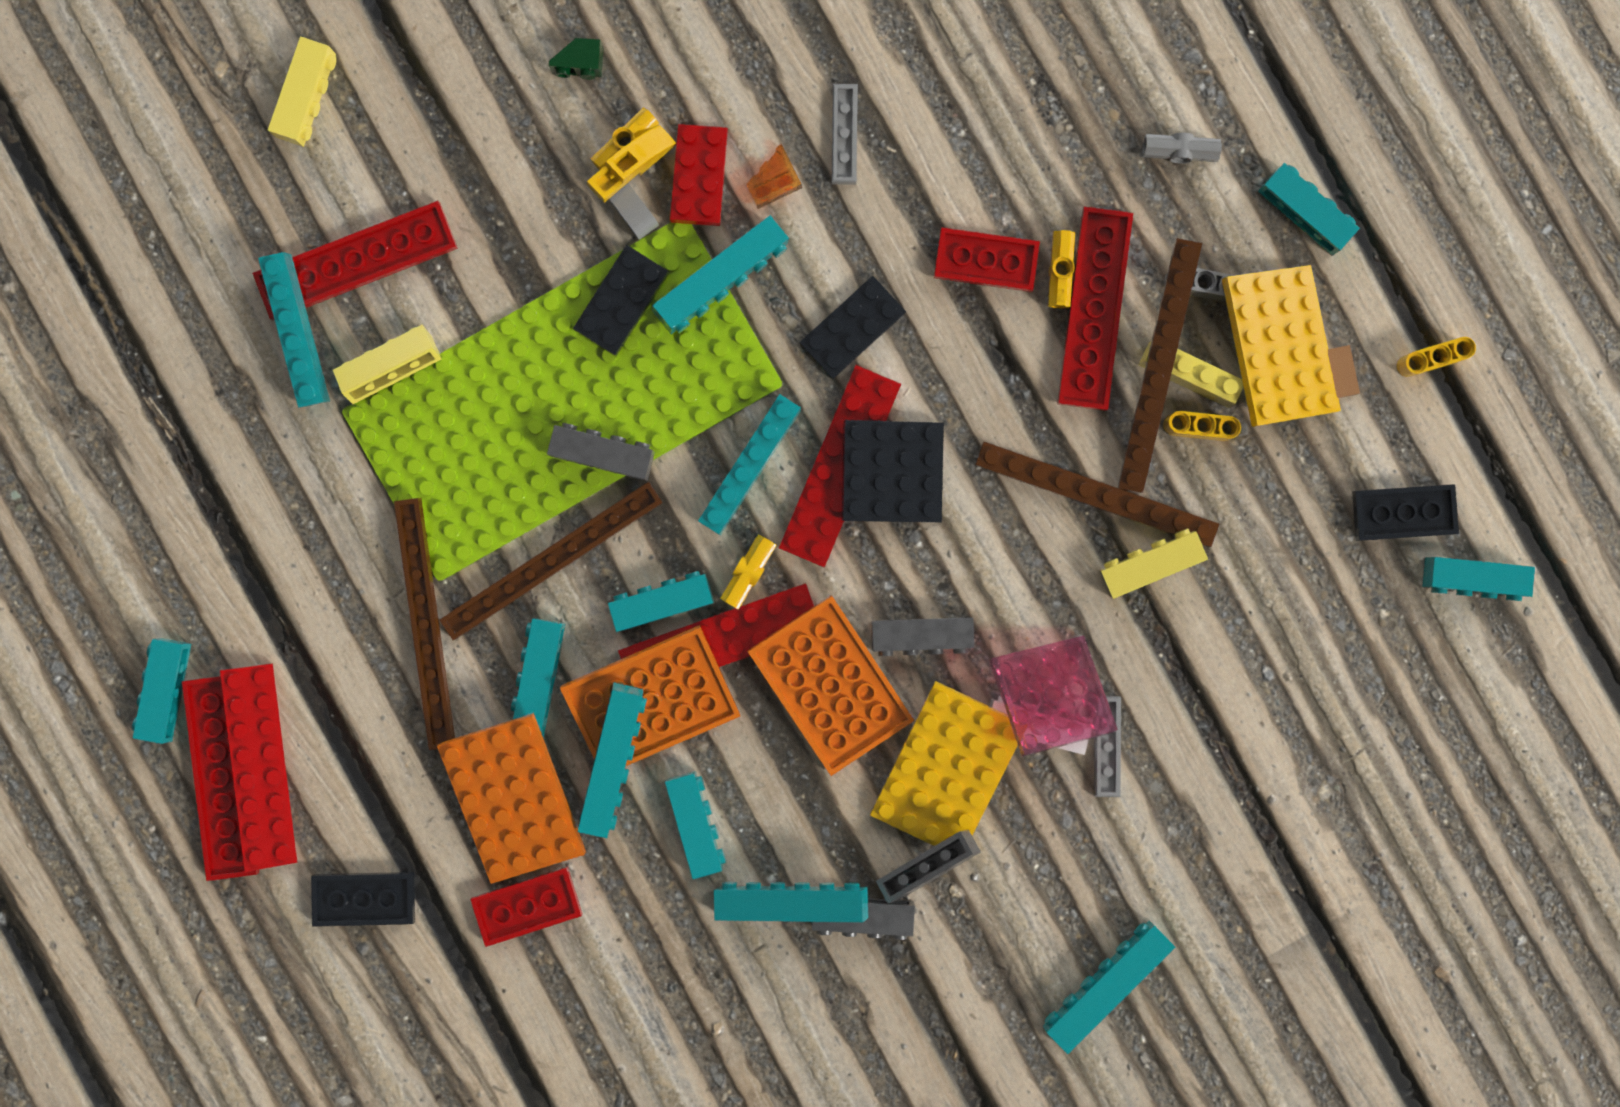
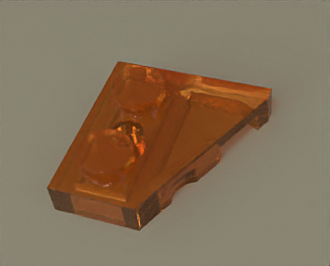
M782 144L777 146L776 152L768 162L765 161L760 167L759 172L746 184L757 209L802 189V184Z

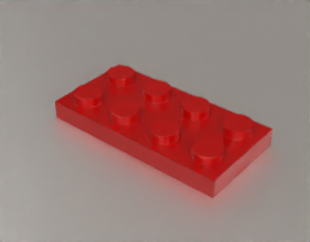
M678 124L670 212L671 223L720 226L728 139L727 127Z
M941 227L934 279L1032 292L1040 241Z
M568 866L474 896L470 899L485 947L583 915Z

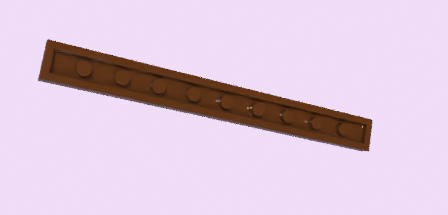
M1175 238L1118 482V488L1140 493L1144 491L1203 244L1200 242Z
M987 442L982 443L975 463L977 467L1172 535L1185 529H1189L1190 532L1196 531L1202 545L1206 547H1212L1219 527V523Z
M647 482L441 618L440 622L453 641L460 638L663 503L650 482Z
M422 498L394 501L428 747L429 750H436L439 743L454 739L455 733Z

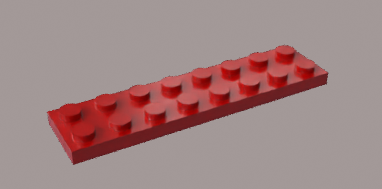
M435 201L292 258L304 304L307 308L454 251L458 247L441 203ZM258 270L252 274L268 316L274 321L262 271Z
M1086 206L1082 209L1057 405L1102 411L1108 410L1134 213Z
M855 365L779 549L825 568L844 523L842 521L844 420L886 421L901 383Z
M805 583L740 606L739 609L735 608L620 649L618 653L620 659H623L700 625L717 664L721 667L749 657V649L813 608L814 604Z
M273 663L219 670L244 872L297 863Z
M220 676L182 681L206 881L257 875L260 873L259 870L244 872Z

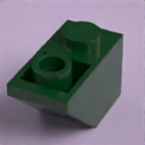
M575 38L549 60V68L552 74L559 78H569L570 75L580 76V78L586 80L602 77L604 47L601 40Z

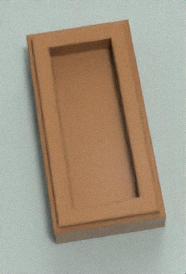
M1350 345L1327 349L1337 398L1360 394Z

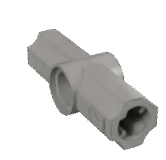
M1175 133L1171 136L1146 134L1142 146L1143 157L1170 159V162L1178 164L1190 163L1192 161L1218 162L1222 150L1221 139L1198 138L1190 133Z

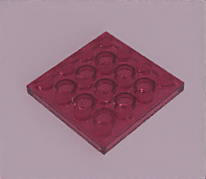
M1084 635L994 657L989 661L1022 757L1107 735L1118 730Z

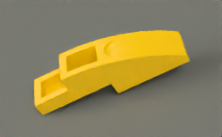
M660 125L654 127L606 161V165L587 181V186L605 203L638 174L641 176L675 147L677 143Z

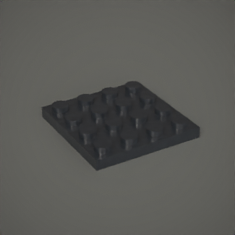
M844 420L842 521L942 523L944 423Z

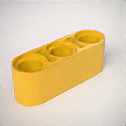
M1460 337L1402 356L1397 361V370L1404 377H1412L1472 357L1476 351V344L1469 337ZM1457 344L1463 349L1462 355L1457 352ZM1433 352L1439 355V362L1434 361ZM1409 359L1415 362V370L1410 368Z
M1176 411L1164 419L1163 428L1166 433L1172 436L1227 441L1239 435L1241 423L1232 416ZM1174 417L1179 418L1182 422L1180 430L1175 429L1172 425ZM1199 420L1206 423L1207 429L1205 432L1198 430L1197 422ZM1224 422L1231 426L1230 435H1226L1222 430Z

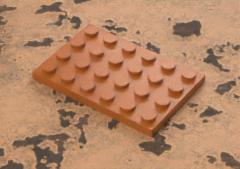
M832 595L748 650L749 655L830 776L915 721Z
M700 625L560 686V690L594 760L613 683L643 689V698H647L644 713L638 714L637 721L641 722L638 737L633 736L631 745L635 746L632 761L627 760L626 766L741 716Z
M534 713L437 745L491 884L585 855L584 844L579 832H577L578 828Z

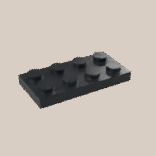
M626 244L573 327V330L612 355L617 356L669 275V271Z
M871 276L800 341V345L834 380L903 317L906 311L874 276Z
M1455 484L1352 491L1356 541L1459 534Z
M414 872L312 875V927L414 924Z

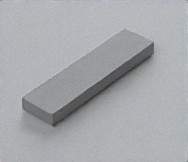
M833 84L832 184L856 185L858 84Z
M1094 696L1095 797H1121L1120 696Z

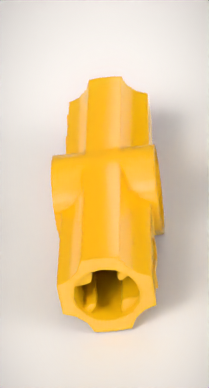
M643 107L623 127L616 129L612 138L590 160L601 170L609 158L625 147L619 145L620 139L629 137L631 139L630 142H632L645 132L657 127L659 122L648 109Z
M1069 230L1053 231L1051 265L1048 271L1050 277L1048 307L1055 309L1070 308L1072 274L1075 269L1073 263L1075 232ZM1056 265H1064L1067 269V274H1058Z
M758 534L746 556L741 558L732 574L733 578L720 599L739 609L751 588H754L765 570L764 566L777 545Z

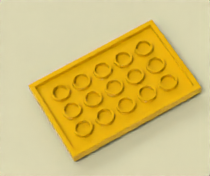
M1311 265L1223 278L1222 284L1251 426L1256 427L1341 411L1330 367L1328 345Z
M935 681L870 812V816L933 846L938 845L960 831L969 830L971 835H973L1027 728V724Z

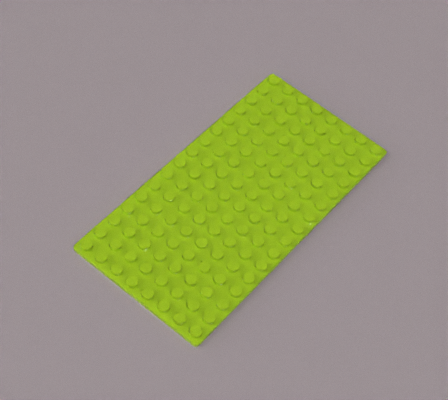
M670 222L630 245L634 250L668 270L669 275L617 356L612 355L574 331L573 327L623 250L440 353L441 360L343 409L342 413L393 504L394 501L422 498L431 569L437 580H445L625 477V475L547 455L554 425L561 427L562 423L577 426L576 431L586 433L587 429L601 432V437L610 439L611 435L625 438V443L635 445V441L649 444V449L655 452L653 458L655 460L782 387L779 375L730 290H728L729 295L721 302L717 303L715 300L708 306L710 309L700 318L695 316L689 320L690 325L680 333L675 331L673 334H670L652 312L653 304L712 260L692 224Z

